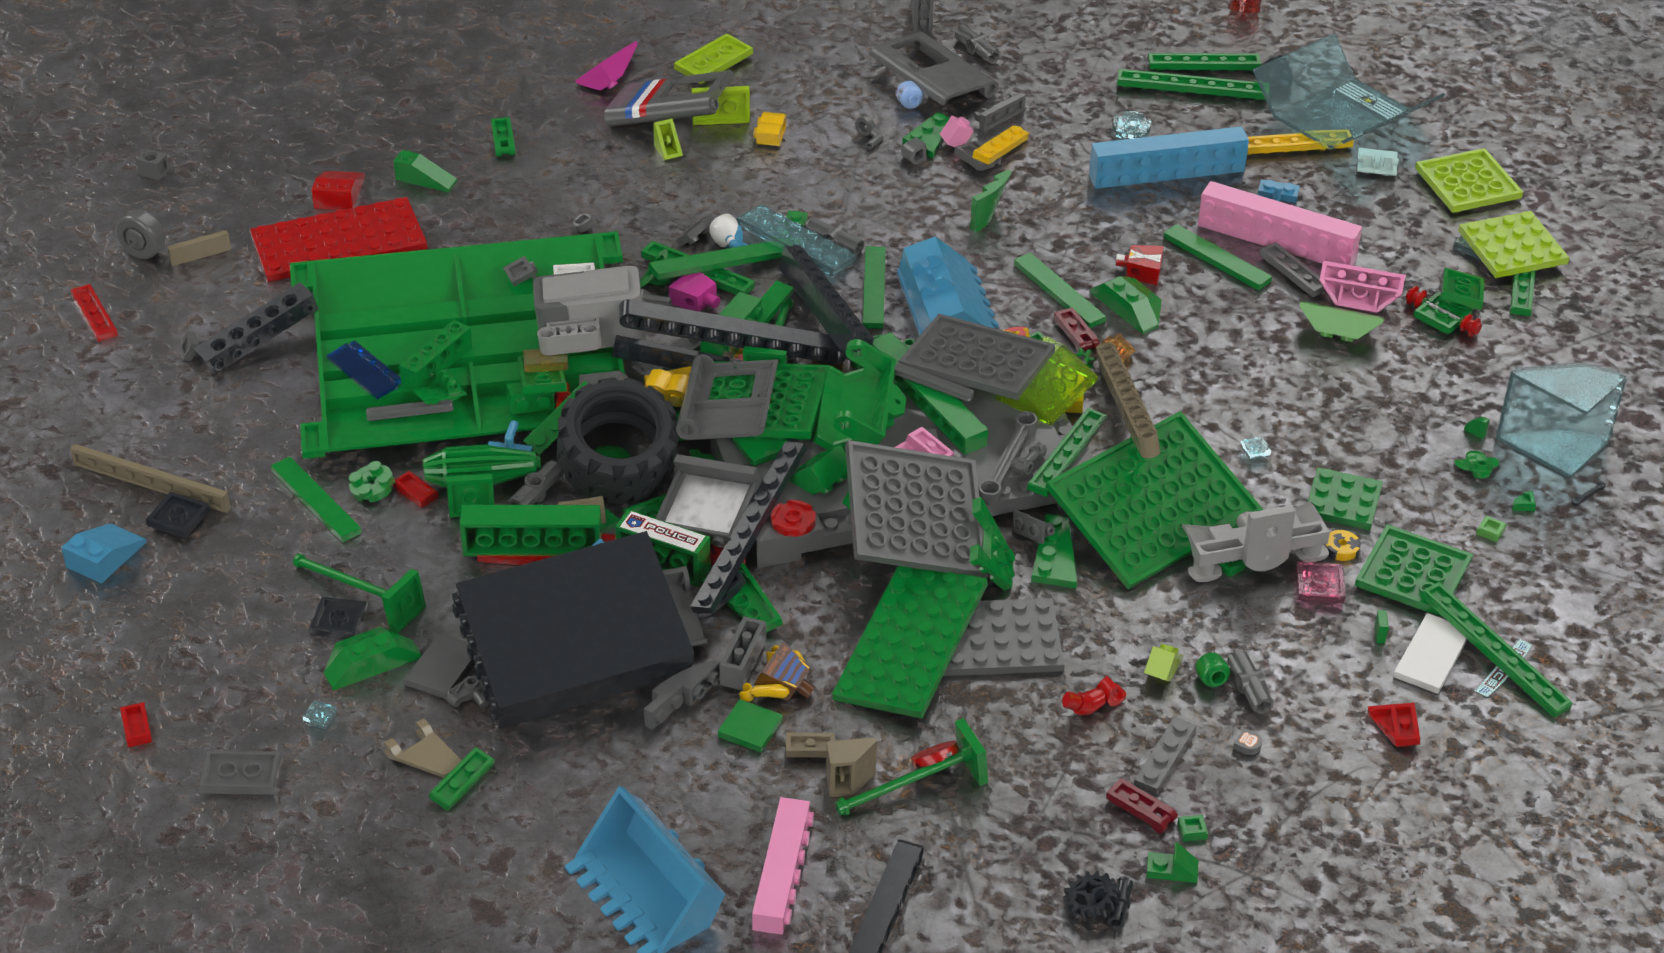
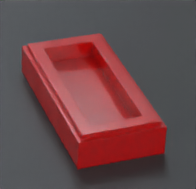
M411 471L396 478L395 483H393V487L420 508L439 498L438 491Z
M144 702L120 707L127 746L133 747L151 743L152 737Z

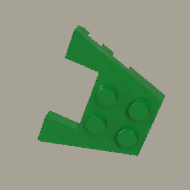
M982 497L973 499L972 514L984 529L983 549L979 544L970 547V563L973 566H981L979 570L983 574L988 572L992 575L990 579L1004 591L1013 587V577L1015 576L1013 562L1015 561V555L1007 545Z

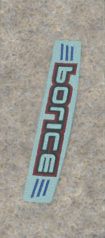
M1519 639L1513 646V649L1524 658L1532 644ZM1496 666L1475 691L1488 697L1509 676Z

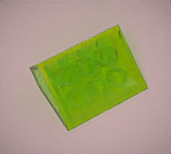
M1045 335L1040 339L1041 341L1055 344V353L1018 400L997 394L996 400L1021 412H1033L1038 420L1052 425L1098 380V376L1063 343Z

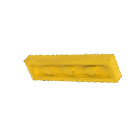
M1011 126L975 149L972 158L989 165L1028 140L1029 132L1019 126Z

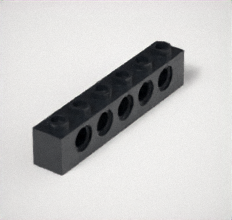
M299 282L193 349L200 364L213 376L319 308L314 295Z

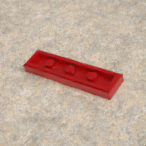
M91 284L70 290L71 296L97 342L118 336L117 329Z

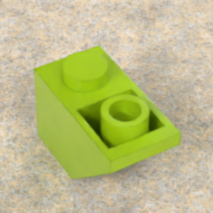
M1161 643L1160 647L1153 646L1144 673L1171 681L1184 655L1178 653V648Z

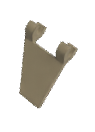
M424 718L415 723L419 728L416 730V735L422 740L410 748L402 751L393 738L384 742V746L387 747L384 753L389 759L443 778L462 761L434 733L430 724Z

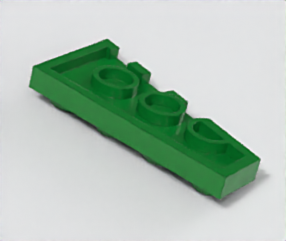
M1046 514L1044 522L1051 523L1055 528V532L1051 536L1044 537V544L1039 543L1031 582L1077 589L1068 517Z

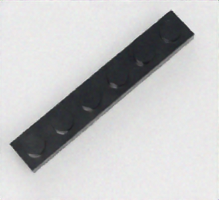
M616 335L612 357L672 369L692 366L694 358L701 354L710 356L713 361L742 362L740 359Z

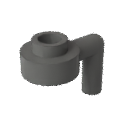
M863 115L856 120L855 127L861 135L868 136L870 134L873 136L866 143L868 149H872L883 140V135L875 129V123L871 117Z

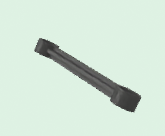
M1022 411L1016 415L1015 431L989 480H984L979 484V496L982 497L985 504L993 505L1000 501L1001 484L1012 465V461L1017 456L1026 436L1034 434L1037 430V416L1033 412Z

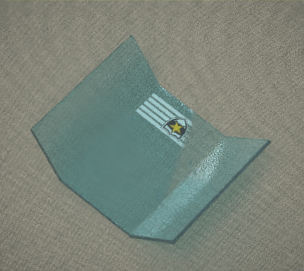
M1334 33L1253 69L1273 117L1330 150L1368 134L1445 96L1442 93L1408 108L1357 80Z

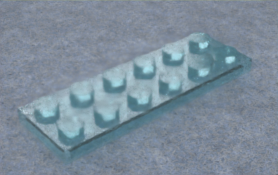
M760 204L736 219L743 229L784 250V246H802L819 269L830 276L837 274L856 261L857 255L849 252L848 249L834 244L831 240L819 236L816 232L806 229L799 223L791 221L765 205Z

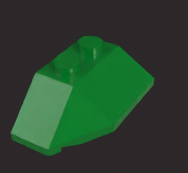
M1119 276L1090 288L1091 294L1142 335L1158 328L1162 299L1135 278Z
M380 626L336 642L324 670V676L334 691L416 661L422 655L413 640Z

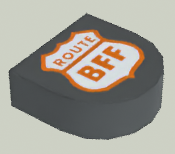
M1244 728L1235 740L1233 749L1247 755L1257 754L1262 747V738L1257 733Z

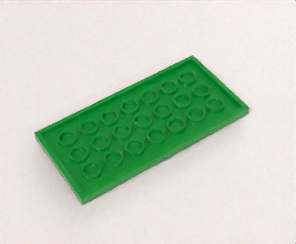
M898 566L832 692L833 700L923 718L987 587V578Z

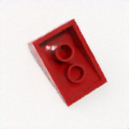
M325 171L315 178L311 189L314 209L345 210L355 208L365 173Z

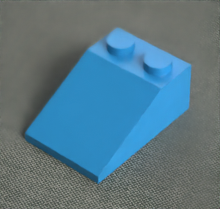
M110 523L77 533L61 548L66 568L99 583H103L147 541L143 537Z

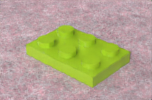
M749 86L725 87L723 93L717 98L719 108L715 114L692 117L693 125L750 123ZM692 88V94L704 93L709 88Z

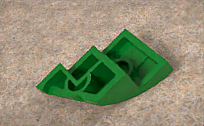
M1010 170L994 175V182L983 186V192L972 197L970 229L974 233L983 229L991 221L1011 175Z

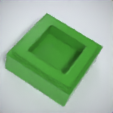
M1485 516L1477 528L1476 535L1498 542L1507 524Z

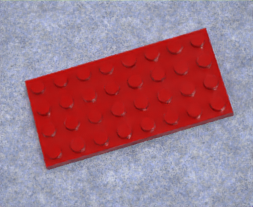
M407 197L250 229L251 238L267 282L291 278L290 263L428 249L426 239Z

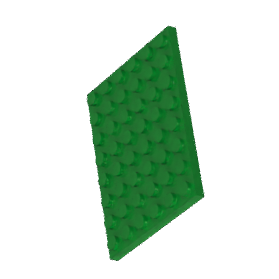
M1181 411L1154 425L1157 430L1160 454L1153 458L1141 457L1132 437L1053 478L1045 485L1050 494L1127 589L1134 587L1192 554L1191 544L1185 530L1182 528V524L1212 527L1230 524L1234 528L1237 526V518L1242 513L1264 510Z

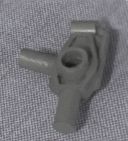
M475 675L468 676L447 692L446 700L454 707H458L463 701L475 699L481 709H485L489 705V702L484 701L482 696L481 679L477 680Z

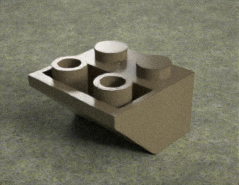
M876 737L827 742L826 778L830 797L855 795L876 774Z

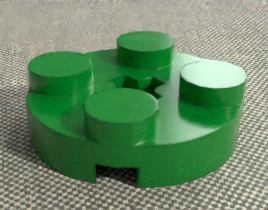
M373 461L349 476L351 493L356 500L363 502L362 499H368L369 502L383 499L391 492V485L395 483L390 468L381 465L379 461Z

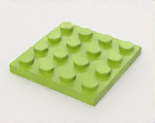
M1485 148L1419 161L1415 165L1418 173L1452 213L1512 201L1523 196V191Z
M1532 211L1459 224V233L1495 278L1565 265L1569 262L1570 257Z

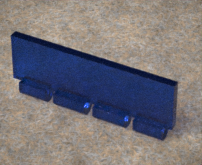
M352 341L349 344L346 343L326 355L329 361L377 400L398 388V385L401 384L400 376L356 341Z

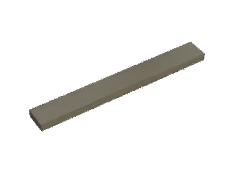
M74 444L70 448L75 466L167 495L170 491L208 503L211 509L224 513L231 509L227 491L81 445Z

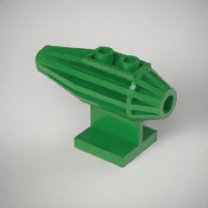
M490 444L445 447L423 458L424 481L447 488L449 518L461 517L462 505H494L493 485L525 477L531 473H537L536 469H541L540 456H536L535 451L492 446Z

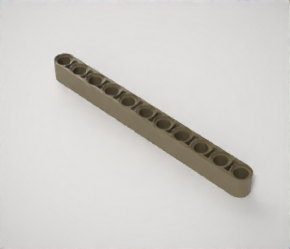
M1113 343L1098 345L1096 351L1099 368L1140 456L1143 458L1158 456L1160 454L1157 430L1116 346Z

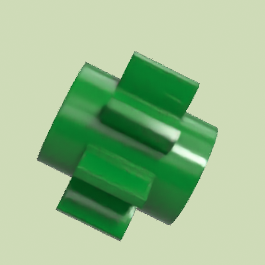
M1079 348L1078 353H1071L1073 361L1069 362V364L1076 366L1074 372L1079 373L1082 369L1083 374L1087 375V370H1095L1093 363L1097 358L1091 357V350H1087L1084 353V350ZM1081 358H1084V360L1086 361L1085 365H1083L1080 361Z

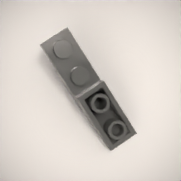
M714 660L692 666L671 676L653 689V701L644 708L645 726L653 730L659 723H663L667 716L675 709H678L683 702L691 706L697 700H700L705 692L720 681V662Z

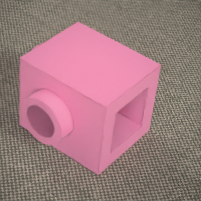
M951 116L940 135L947 145L956 147L966 144L974 130L969 125L970 122L964 117L957 118Z

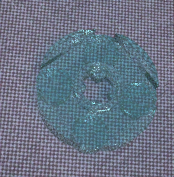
M1125 111L1122 116L1118 117L1116 115L1114 117L1113 131L1118 139L1146 137L1151 131L1150 118L1148 120L1144 118L1145 114Z

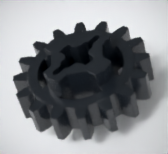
M1086 871L1085 877H1081L1079 874L1076 875L1077 881L1070 880L1068 882L1070 888H1064L1065 896H1063L1065 906L1069 914L1073 913L1075 919L1082 916L1083 921H1087L1089 917H1093V920L1097 921L1098 915L1107 917L1106 911H1114L1113 904H1119L1118 895L1120 892L1118 885H1116L1114 878L1110 879L1108 873L1101 876L1099 871H1096L1094 875H1090V872Z

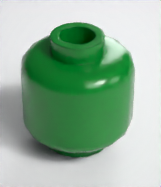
M1209 652L1202 655L1196 662V674L1206 686L1219 687L1228 680L1230 668L1220 654Z

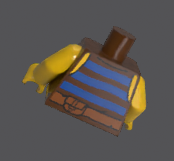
M782 642L780 646L774 645L771 648V652H766L768 663L756 679L754 688H752L750 683L743 684V691L739 693L741 700L746 702L752 701L754 696L774 697L789 701L795 691L808 699L815 686L804 679L810 670V666L805 662L801 653L797 650H791Z

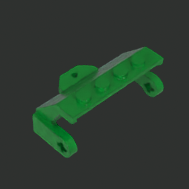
M860 339L848 342L846 356L861 365L862 369L843 373L829 366L825 372L813 442L827 450L841 445L844 452H846L845 445L848 440L878 445L885 437L886 430L894 425V418L901 417L905 412L906 397L900 388L893 384L896 359Z

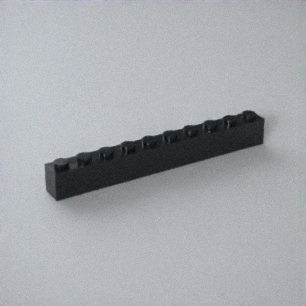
M792 245V247L784 246L779 264L780 271L792 287H794L795 291L847 360L852 361L846 356L848 342L860 339L872 346L874 338L805 249L799 245Z

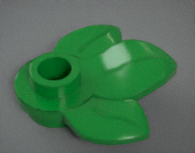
M1469 451L1466 454V459L1454 460V464L1461 470L1471 471L1474 477L1483 479L1488 478L1493 468L1498 467L1499 460L1495 457L1486 458L1485 454L1479 451Z

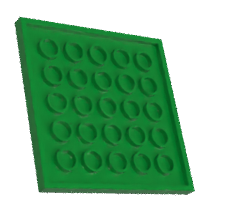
M713 361V362H714V363H725L726 361ZM778 363L765 429L762 434L750 437L811 439L818 417L825 372L830 365ZM756 375L715 377L709 400L751 398Z

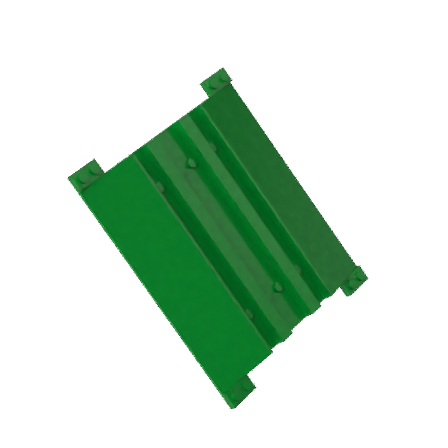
M618 231L290 263L291 287L301 282L313 293L319 308L314 314L322 421L300 423L303 459L325 457V452L503 434L507 432L508 426L513 420L519 424L516 432L534 430L554 410L512 415L507 404L506 384L521 382L518 356L543 355L540 352L537 335L538 325L534 306V280L531 277L513 286L503 267L525 256L528 262L533 261L538 270L535 273L537 277L554 275L553 265L594 263L595 270L604 269V264L623 262ZM453 320L471 327L472 348L446 369L460 382L461 388L467 393L465 396H460L458 400H452L453 411L374 421L367 420V408L423 402L412 389L401 385L399 365ZM613 347L560 354L565 379L570 385V393L579 386V375L621 371L625 374L622 359L612 357ZM437 377L428 385L438 384Z

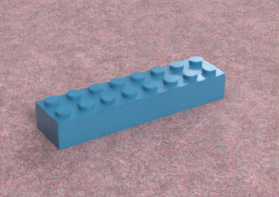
M1242 126L1092 143L1089 177L1095 189L1245 172L1249 139Z

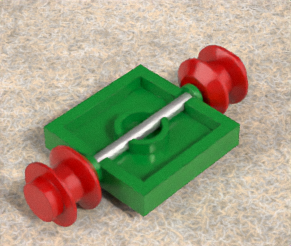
M1415 286L1406 293V303L1408 305L1414 303V308L1416 309L1414 317L1449 335L1460 326L1461 333L1468 331V336L1472 337L1477 335L1482 328L1480 318L1473 320L1471 309L1458 303L1450 304L1445 302L1444 299H1441L1440 292H1437L1428 299L1427 291L1419 292V287Z

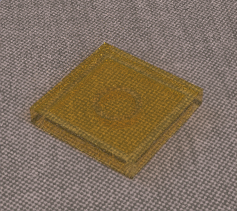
M540 349L523 350L525 372L568 369L567 353L543 355Z

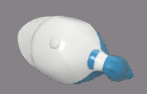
M722 214L711 222V237L720 247L729 249L748 245L743 242L742 228L732 215Z

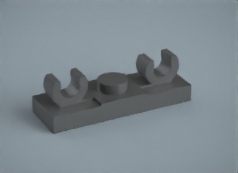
M1022 92L1016 95L1009 94V99L1003 97L1000 103L990 109L982 108V113L975 112V120L979 122V130L985 132L1025 110L1026 95Z

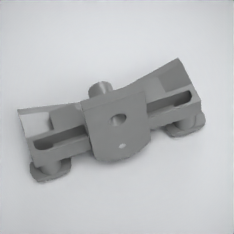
M1311 502L1296 508L1290 505L1256 512H1244L1236 520L1239 528H1232L1230 524L1213 527L1182 524V528L1189 538L1194 557V564L1192 567H1188L1190 577L1197 582H1209L1219 578L1222 575V569L1218 563L1233 562L1234 560L1242 559L1245 565L1252 570L1267 571L1279 566L1288 559L1289 552L1292 549L1295 550L1296 556L1305 563L1318 562L1329 555L1328 548L1324 544H1328L1330 531Z

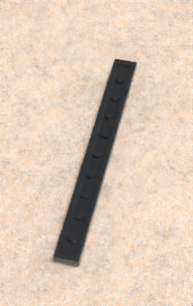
M785 442L690 605L693 613L714 614L807 450L804 443Z

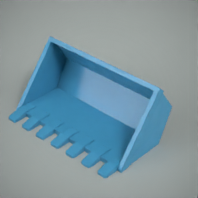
M936 236L905 247L900 266L897 269V276L919 336L938 314L992 328L995 327V329L998 328V322L992 318L995 316L993 310L987 307L991 304L983 296L986 295V291L978 285L982 284V281L975 275L978 273L977 268Z
M619 786L575 855L576 858L566 864L565 869L569 874H573L583 868L587 870L585 874L577 879L578 885L581 888H585L594 882L599 884L598 887L588 894L589 898L593 902H597L606 896L611 898L610 901L600 908V911L605 916H609L618 910L623 912L621 916L612 922V925L617 931L631 924L635 926V929L625 935L624 938L629 945H633L644 938L647 940L648 943L638 949L637 953H666L671 948L711 926L725 893L704 870L705 864L698 858L694 859L678 841L679 835L675 830H668L642 799L629 793L625 787Z

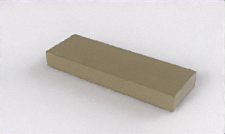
M227 230L169 245L167 249L170 263L172 266L229 251L231 246Z

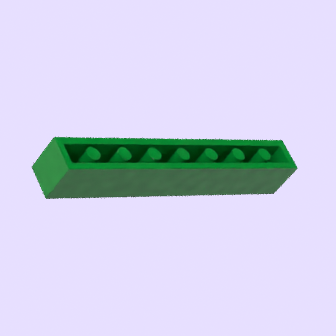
M891 332L875 338L872 345L895 358L896 364L899 363L900 358L908 350L901 340L897 339ZM894 374L893 383L964 455L987 446L988 428L975 417L973 412L963 405L960 399Z

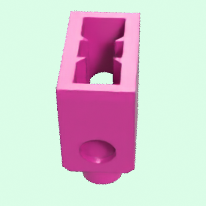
M702 272L684 275L669 286V297L672 298V304L688 310L700 312L707 306L715 309L721 301L720 297L716 296V283Z

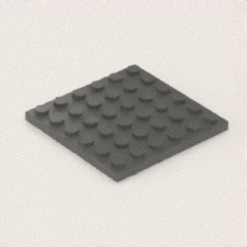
M851 440L847 441L845 449L854 559L946 573H961L982 578L987 576L988 572L983 574L979 570L981 566H973L970 563V547L979 544L983 549L984 539L983 527L972 514L973 499L980 497L975 460Z

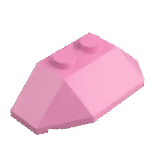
M1323 260L1319 281L1336 307L1377 314L1402 296L1406 275Z

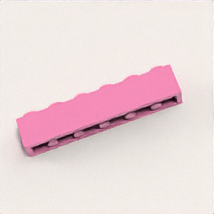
M780 797L752 913L753 931L783 935L785 924L790 925L792 909H789L790 904L794 905L796 900L794 885H799L801 870L798 867L799 865H804L805 850H803V846H808L810 831H807V828L813 826L814 812H810V801Z

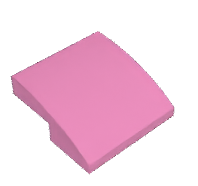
M923 427L908 434L906 441L895 447L954 456L953 451Z

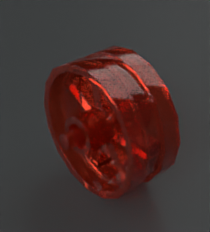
M1230 0L1228 9L1241 12L1242 16H1245L1246 13H1260L1262 0Z

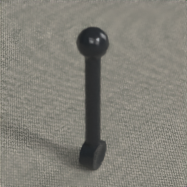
M1599 481L1597 486L1580 497H1573L1571 504L1579 506L1583 499L1599 489L1603 490L1605 483Z

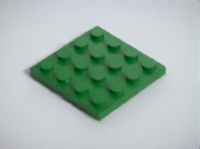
M1386 524L1360 570L1354 586L1443 617L1421 597V593L1426 588L1440 582L1454 595L1472 561L1473 554Z

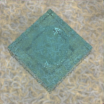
M1262 436L1244 439L1241 442V448L1249 460L1270 456L1271 449Z
M314 700L303 715V723L325 730L337 714L336 706Z

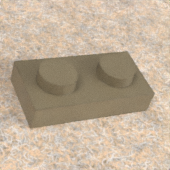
M786 732V757L826 758L827 742L835 741V733Z

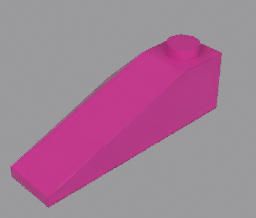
M634 41L575 80L576 83L600 91L606 87L611 89L617 85L618 82L616 80L623 76L638 45L637 41Z

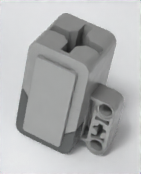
M623 266L537 277L533 281L534 306L538 325L537 335L540 352L543 355L566 354L614 347L616 335L646 340V331L625 328L619 323V305L622 301L627 299L642 301L639 272L636 267Z

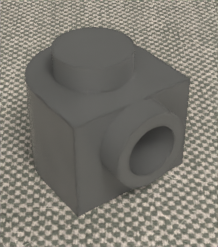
M915 137L902 146L901 154L911 163L919 164L926 160L927 147L923 141Z

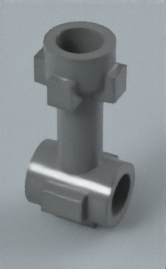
M1037 442L1029 448V454L1025 458L1015 457L1011 468L1020 474L1030 475L1034 468L1033 462L1040 460L1046 455V446L1041 442Z

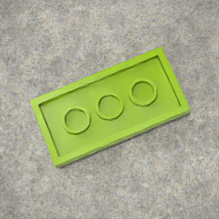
M726 33L676 61L674 69L685 76L724 71L752 55L753 47Z

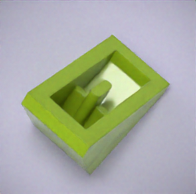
M673 119L653 123L654 146L663 160L683 156Z

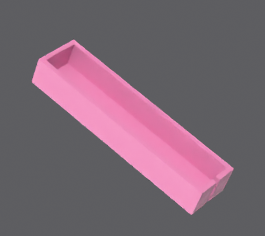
M1212 181L1209 182L1201 195L1198 226L1263 246L1276 242L1292 255L1322 264L1324 260L1353 266L1357 259L1358 243L1360 242L1362 226Z

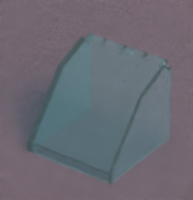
M1584 362L1515 368L1510 372L1496 439L1571 478L1607 445V440L1611 439L1614 428L1613 424L1616 421L1627 377L1619 374V370Z

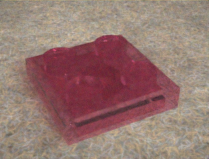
M1297 561L1298 600L1345 603L1346 592L1343 564Z

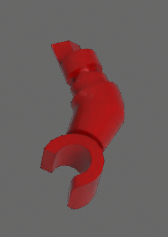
M1106 676L1092 690L1079 693L1066 692L1062 698L1063 707L1073 710L1078 715H1090L1105 705L1106 702L1110 706L1119 705L1126 698V692Z

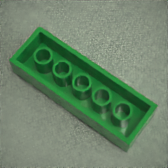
M462 505L460 531L463 556H557L590 547L599 538L602 540L600 505Z

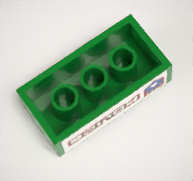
M627 510L615 526L616 539L647 531L662 571L686 566L690 585L699 587L701 584L700 579L706 577L711 570L710 536Z

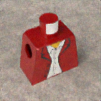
M1132 245L1129 255L1117 254L1115 266L1127 267L1126 277L1158 286L1164 246Z

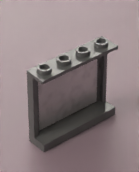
M677 454L673 462L678 470L656 519L710 536V544L724 548L763 479L757 467Z

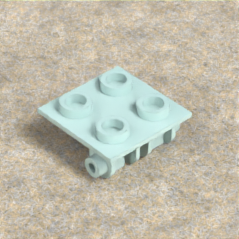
M1359 148L1357 172L1396 176L1399 160L1397 158L1398 152Z

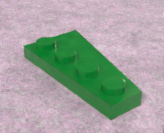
M742 563L738 571L745 578L746 583L726 605L742 618L745 616L765 621L766 632L783 625L782 618L745 564ZM707 576L700 579L702 585L706 580Z

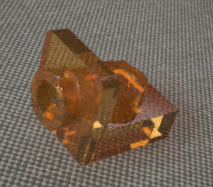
M1117 333L1114 337L1109 335L1102 342L1113 343L1123 362L1136 351L1120 333Z

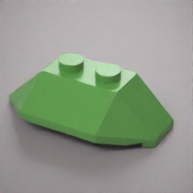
M1305 301L1300 302V308L1314 329L1320 332L1321 336L1332 338L1333 334L1339 335L1341 340L1353 342L1354 339H1359L1382 324L1385 318Z

